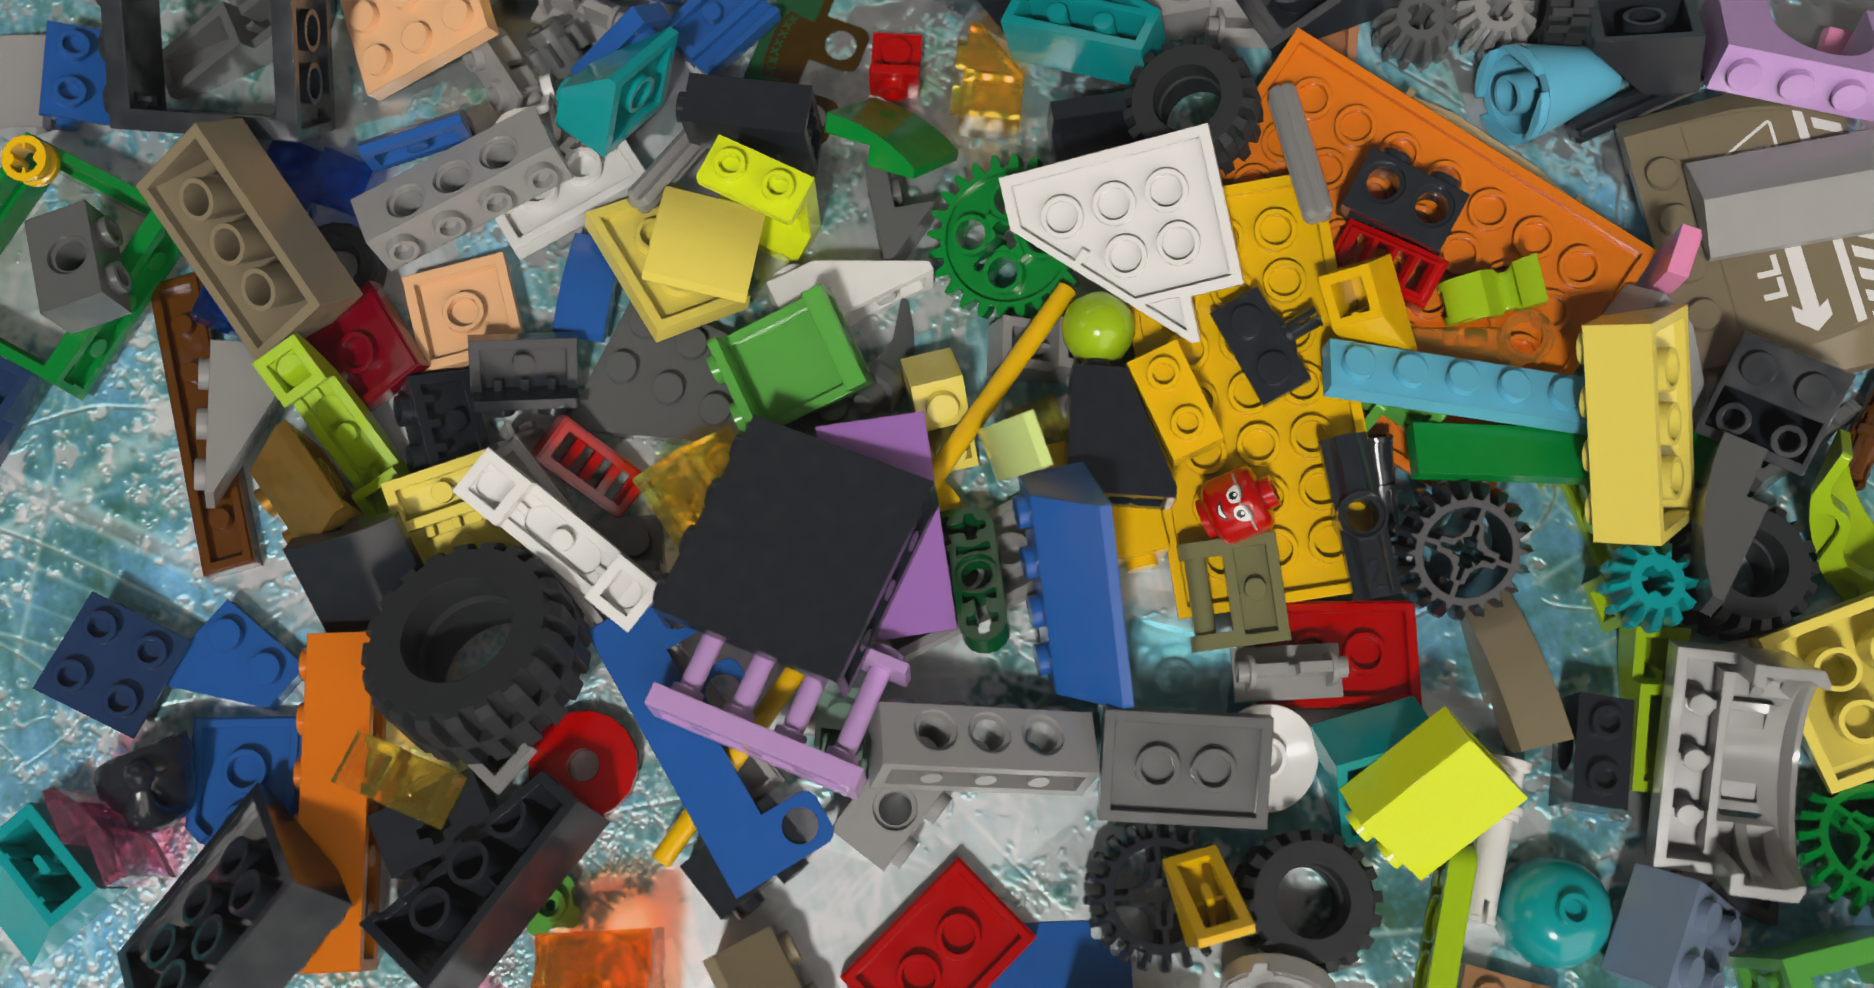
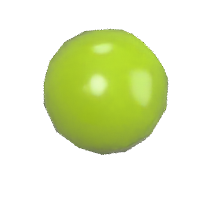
M1104 291L1093 292L1076 299L1066 309L1061 323L1063 343L1072 355L1081 361L1087 359H1106L1113 362L1118 360L1127 352L1136 334L1134 315L1122 299Z

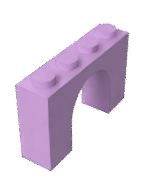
M1704 0L1699 14L1706 34L1702 70L1707 89L1874 122V11L1866 10L1844 47L1842 55H1836L1810 48L1785 34L1774 22L1768 0Z

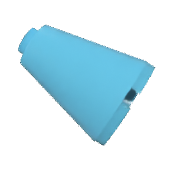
M1507 43L1497 49L1490 50L1484 55L1477 69L1475 97L1476 99L1482 97L1484 99L1487 113L1481 114L1480 117L1488 132L1494 139L1504 145L1514 146L1532 142L1611 97L1618 91L1622 75L1596 54L1594 47Z

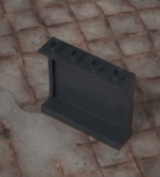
M753 415L746 430L740 431L735 436L730 447V460L721 477L714 478L705 494V507L696 524L688 526L683 533L679 544V556L670 573H664L658 580L653 592V605L651 607L667 628L673 629L676 623L684 625L816 679L820 682L826 693L846 700L938 509L939 500L935 484L932 480Z

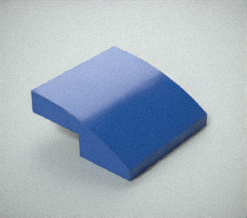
M459 109L360 141L357 148L362 159L376 173L447 150L476 135V131L468 114L463 109Z

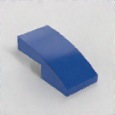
M575 233L561 280L552 330L553 332H575L577 339L604 343L617 305L615 289L618 279L589 234Z

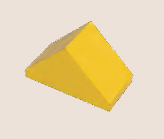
M1216 844L1162 859L1186 947L1203 948L1256 933L1254 921Z

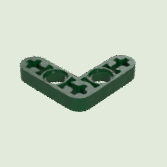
M976 506L940 511L942 532H949L950 545H945L947 564L948 566L951 565L957 620L964 643L970 650L980 654H990L998 651L1007 643L1011 627L998 538L992 517L985 509ZM977 527V538L967 540V529ZM985 569L993 574L991 581L984 587L970 588L964 584L966 575L973 570ZM986 605L991 622L989 626L990 631L979 633L978 627L980 622L976 606Z

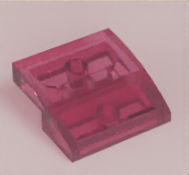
M56 786L42 791L62 844L90 846L105 886L157 887L176 877L167 857L152 834L131 832L123 817L111 810L106 801H101L97 792Z

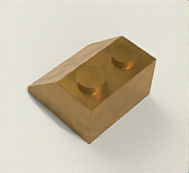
M287 420L277 424L249 472L259 485V488L254 491L258 502L272 517L279 514L288 529L282 533L286 543L288 544L293 537L340 531L349 518L365 516L350 496L353 492L322 447Z

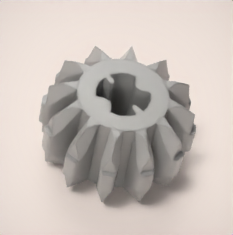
M1456 0V4L1452 6L1451 10L1457 11V20L1453 26L1459 29L1456 40L1463 41L1460 47V55L1471 50L1477 53L1478 64H1480L1485 54L1504 44H1527V38L1535 29L1537 21L1536 18L1530 15L1534 10L1535 1Z

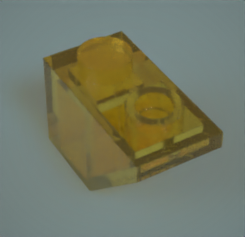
M970 22L968 41L958 40L955 70L964 71L963 86L953 85L950 116L959 117V136L1017 142L1025 73L981 23Z

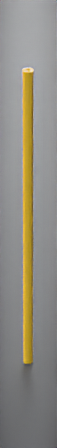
M1058 283L932 460L936 492L979 433L978 429L984 426L1076 296V292L1067 284ZM785 667L752 713L756 716L753 723L769 729L801 684L805 675ZM730 747L725 751L736 772L740 770L749 755ZM686 809L683 810L652 854L653 858L668 868L672 866L697 830Z

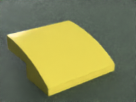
M665 186L641 279L746 303L765 215L740 203Z
M486 449L380 484L389 511L399 512L424 566L427 565V558L439 552L449 555L454 553V547L464 544H475L477 548H481L482 542L504 543L507 548L508 546H518L526 550L523 544L502 527L492 524L452 491Z

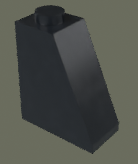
M689 73L686 92L680 91L677 96L676 120L678 123H682L690 143L711 149L720 134L803 173L816 177L824 131L812 85Z
M1087 359L1082 364H1073L1068 380L1064 465L1083 462L1110 501L1111 506L1169 510L1177 498V486L1127 367H1114V363L1106 359Z

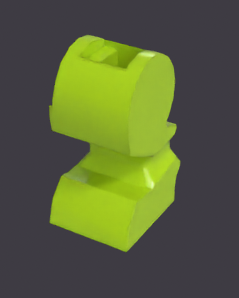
M1537 253L1513 261L1504 272L1497 273L1492 269L1478 270L1446 280L1436 286L1437 293L1442 296L1447 316L1444 319L1446 327L1467 324L1487 317L1496 319L1502 317L1504 313L1511 311L1517 313L1544 307L1549 301Z

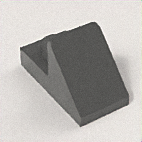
M865 164L866 186L881 260H906L933 224L935 217L931 213L932 210H935V202L928 201L903 206L898 177L888 178L887 171Z

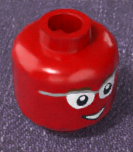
M1243 465L1207 480L1202 486L1201 498L1195 501V505L1203 527L1211 539L1220 538L1224 543L1235 544L1271 530L1275 523L1273 508L1281 505V499L1269 475L1259 478L1253 469Z

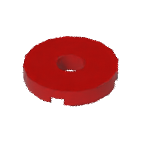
M594 711L569 712L557 726L551 723L541 732L544 737L535 743L537 753L529 760V781L541 771H544L576 791L604 816L618 810L633 793L637 782L639 751L630 732L614 718ZM590 750L596 754L599 760L598 771L593 778L587 781H577L571 773V761L579 752Z

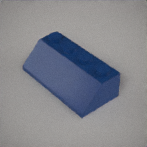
M1083 462L1020 475L1018 480L1021 495L1012 497V505L1018 528H1025L1027 545L1019 547V555L1025 579L1032 578L1034 595L1026 596V606L1032 628L1039 627L1041 642L1032 646L1039 676H1048L1055 693L1058 695L1119 709L1133 708L1134 700L1111 503Z

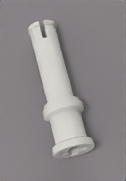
M1493 754L1522 790L1524 776L1531 773L1532 764L1517 758ZM1519 806L1474 840L1473 846L1477 850V870L1468 920L1496 927L1495 918L1513 823L1518 824L1519 820L1523 819L1524 810Z

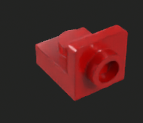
M873 32L871 64L869 65L870 95L880 96L888 101H902L908 97L919 98L922 35Z

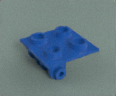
M47 20L39 115L52 117L56 121V128L65 132H76L78 125L84 122L110 126L109 114L103 105V90L107 84L105 61L100 56L98 39L102 30Z

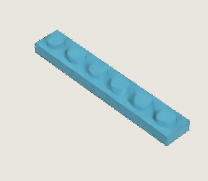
M1332 338L1322 348L1323 396L1588 436L1587 419L1582 418L1579 409V397L1582 388L1585 386V377Z

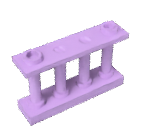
M706 634L702 635L680 683L674 682L671 689L658 683H653L644 702L653 716L858 801L867 778L864 768L857 766L860 759L855 755L887 682L890 681L907 688L911 680L910 664L903 661L904 655L884 644L874 643L861 667V670L866 671L867 674L835 746H828L826 752L805 744L807 737L803 733L823 691V687L818 680L806 675L783 725L776 724L774 731L753 723L756 716L752 714V711L774 665V662L755 654L731 704L725 703L721 710L702 702L704 695L701 693L702 687L724 643Z

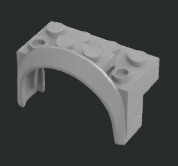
M1669 639L1645 856L1653 867L1713 874L1729 895L1797 904L1806 894L1807 887L1799 870L1795 843V800L1798 764L1805 720L1812 696L1817 687L1831 690V682L1826 671L1804 662L1788 651ZM1734 696L1770 699L1771 701L1734 698ZM1717 809L1752 812L1761 815L1756 819L1720 815Z

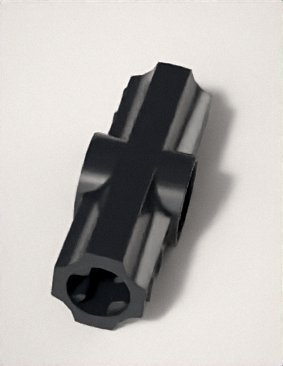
M1366 431L1353 432L1320 440L1318 447L1333 510L1332 526L1339 537L1352 601L1358 602L1402 593L1387 527L1388 508L1380 495ZM1351 503L1364 504L1371 510L1373 523L1368 531H1357L1348 524L1346 510Z

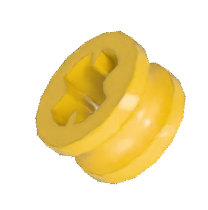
M20 135L14 137L7 142L2 150L1 163L3 170L14 180L23 182L28 186H46L55 180L60 171L61 161L56 149L33 136ZM30 152L34 153L33 159L37 163L32 170L28 169L29 163L25 159Z

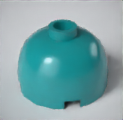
M1558 856L1528 858L1511 867L1503 876L1506 878L1502 881L1495 928L1505 947L1514 955H1520L1527 962L1533 963L1531 965L1542 969L1571 968L1596 956L1608 941L1613 922L1610 897L1600 879L1584 865Z

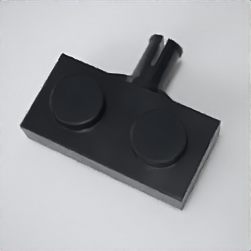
M1255 287L1210 313L1212 320L1263 408L1311 382V377L1298 357L1295 340L1323 326V322L1319 315L1317 316V311L1313 306L1284 322L1282 318L1271 311L1259 288Z

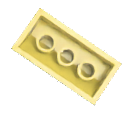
M1688 304L1602 315L1582 325V332L1578 335L1576 354L1578 362L1584 365L1585 386L1580 392L1579 409L1582 418L1587 419L1588 439L1585 441L1582 450V464L1584 470L1590 472L1591 489L1585 502V518L1587 523L1592 525L1593 542L1662 546L1692 521L1695 505Z

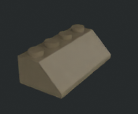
M243 118L194 123L135 185L255 360L294 333L298 332L305 339L328 326L363 295Z

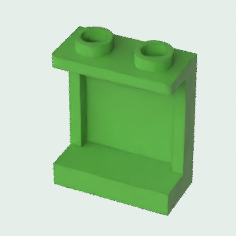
M818 284L802 292L803 298L722 338L716 336L706 341L711 355L706 357L709 369L720 385L726 383L734 400L733 403L729 404V409L736 425L741 431L746 430L753 415L786 427L875 383L829 287Z
M1851 925L1729 956L1739 988H1815L1812 977L1856 967L1859 978L1863 983L1874 984V926Z

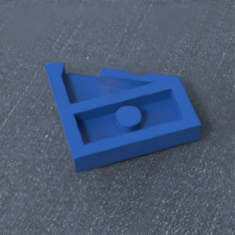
M227 599L190 639L193 642L166 686L276 711L303 680L299 674V657L237 603Z

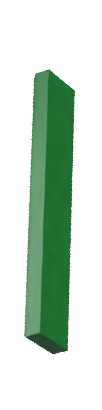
M1412 422L1406 428L1411 479L1590 485V472H1586L1582 464V450L1585 441L1588 439L1587 435L1512 425ZM1693 432L1695 488H1698L1711 451L1718 441Z

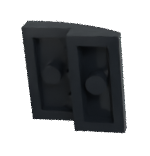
M398 511L349 518L340 531L293 537L283 549L326 633L367 630L372 616L378 617L383 608L380 606V602L389 590L395 592L403 583L400 578L412 568L417 572L424 567Z

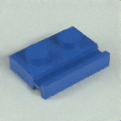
M688 0L671 15L672 20L662 30L668 27L677 30L679 34L675 50L691 66L697 68L703 74L718 76L781 21L780 10L775 5L769 4L766 0Z

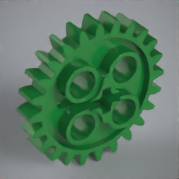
M1013 153L1008 168H1005L1002 160L994 155L991 156L990 171L986 172L977 163H973L971 165L974 179L970 182L959 175L954 177L960 189L956 195L946 191L941 192L940 195L949 206L947 211L932 210L931 214L936 219L942 221V227L927 231V236L940 242V247L930 251L928 257L937 261H944V264L934 272V275L941 280L952 278V281L944 291L947 295L956 297L964 292L960 302L961 308L970 311L979 302L978 316L986 320L989 319L995 308L997 318H1000L1002 315L1011 316L1012 311L1015 310L1018 317L1030 319V307L1034 306L1039 311L1059 282L1078 288L1081 284L1072 274V268L1048 253H1038L1035 245L1016 233L1014 234V239L1017 241L1015 247L1010 249L1005 246L1007 240L1003 235L1006 231L1010 230L1003 208L1004 200L998 178L1043 167V162L1037 157H1033L1026 169H1024L1023 159L1018 154ZM983 225L985 229L984 241L976 249L969 250L966 246L967 233L973 227ZM989 258L984 264V268L981 271H977L976 265L981 260ZM1007 263H1015L1018 273L1016 280L1009 287L1000 288L997 281L999 270Z

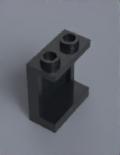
M1124 91L1050 101L1046 125L1054 163L1134 142L1128 132L1130 129L1125 123L1123 110L1128 108L1123 100Z

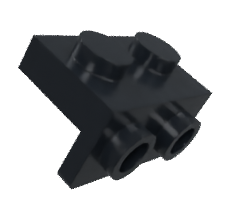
M575 332L467 335L473 412H483V415L487 417L503 418L514 415L515 411L537 410L539 414L554 416L567 413L569 408L581 407L578 388L577 337Z

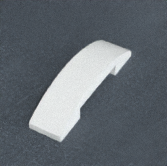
M488 447L452 490L492 524L502 527L585 594V599L626 632L633 628L653 603V592L657 581L568 506L493 449Z

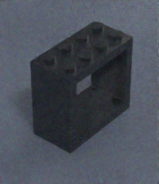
M96 0L101 9L102 21L98 48L100 56L105 61L107 82L103 90V105L109 114L110 129L185 134L196 122L243 118L256 139L295 142L335 130L330 0H270L276 108L272 115L167 108L159 0Z

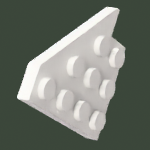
M1208 123L998 178L1009 227L1012 232L1191 343L1202 341L1192 296L1245 284Z

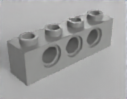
M532 105L356 196L350 201L365 242L392 272L573 178L553 134L535 106Z
M893 698L885 702H878L866 730L870 788L1082 796L1101 773L1092 712L1072 711L1065 706H1053L1044 710L1021 709L1018 705L1012 703L998 704L993 707L968 706L967 703L957 700L946 701L940 704L915 703L908 698ZM920 736L932 740L937 748L926 745ZM974 739L984 742L990 750L980 747ZM1028 742L1035 744L1041 752L1034 750Z

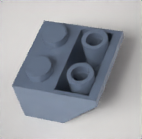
M1635 862L1601 968L1621 982L1634 988H1725L1723 969L1729 951L1736 949L1741 938L1742 924L1739 919L1741 913L1700 880Z

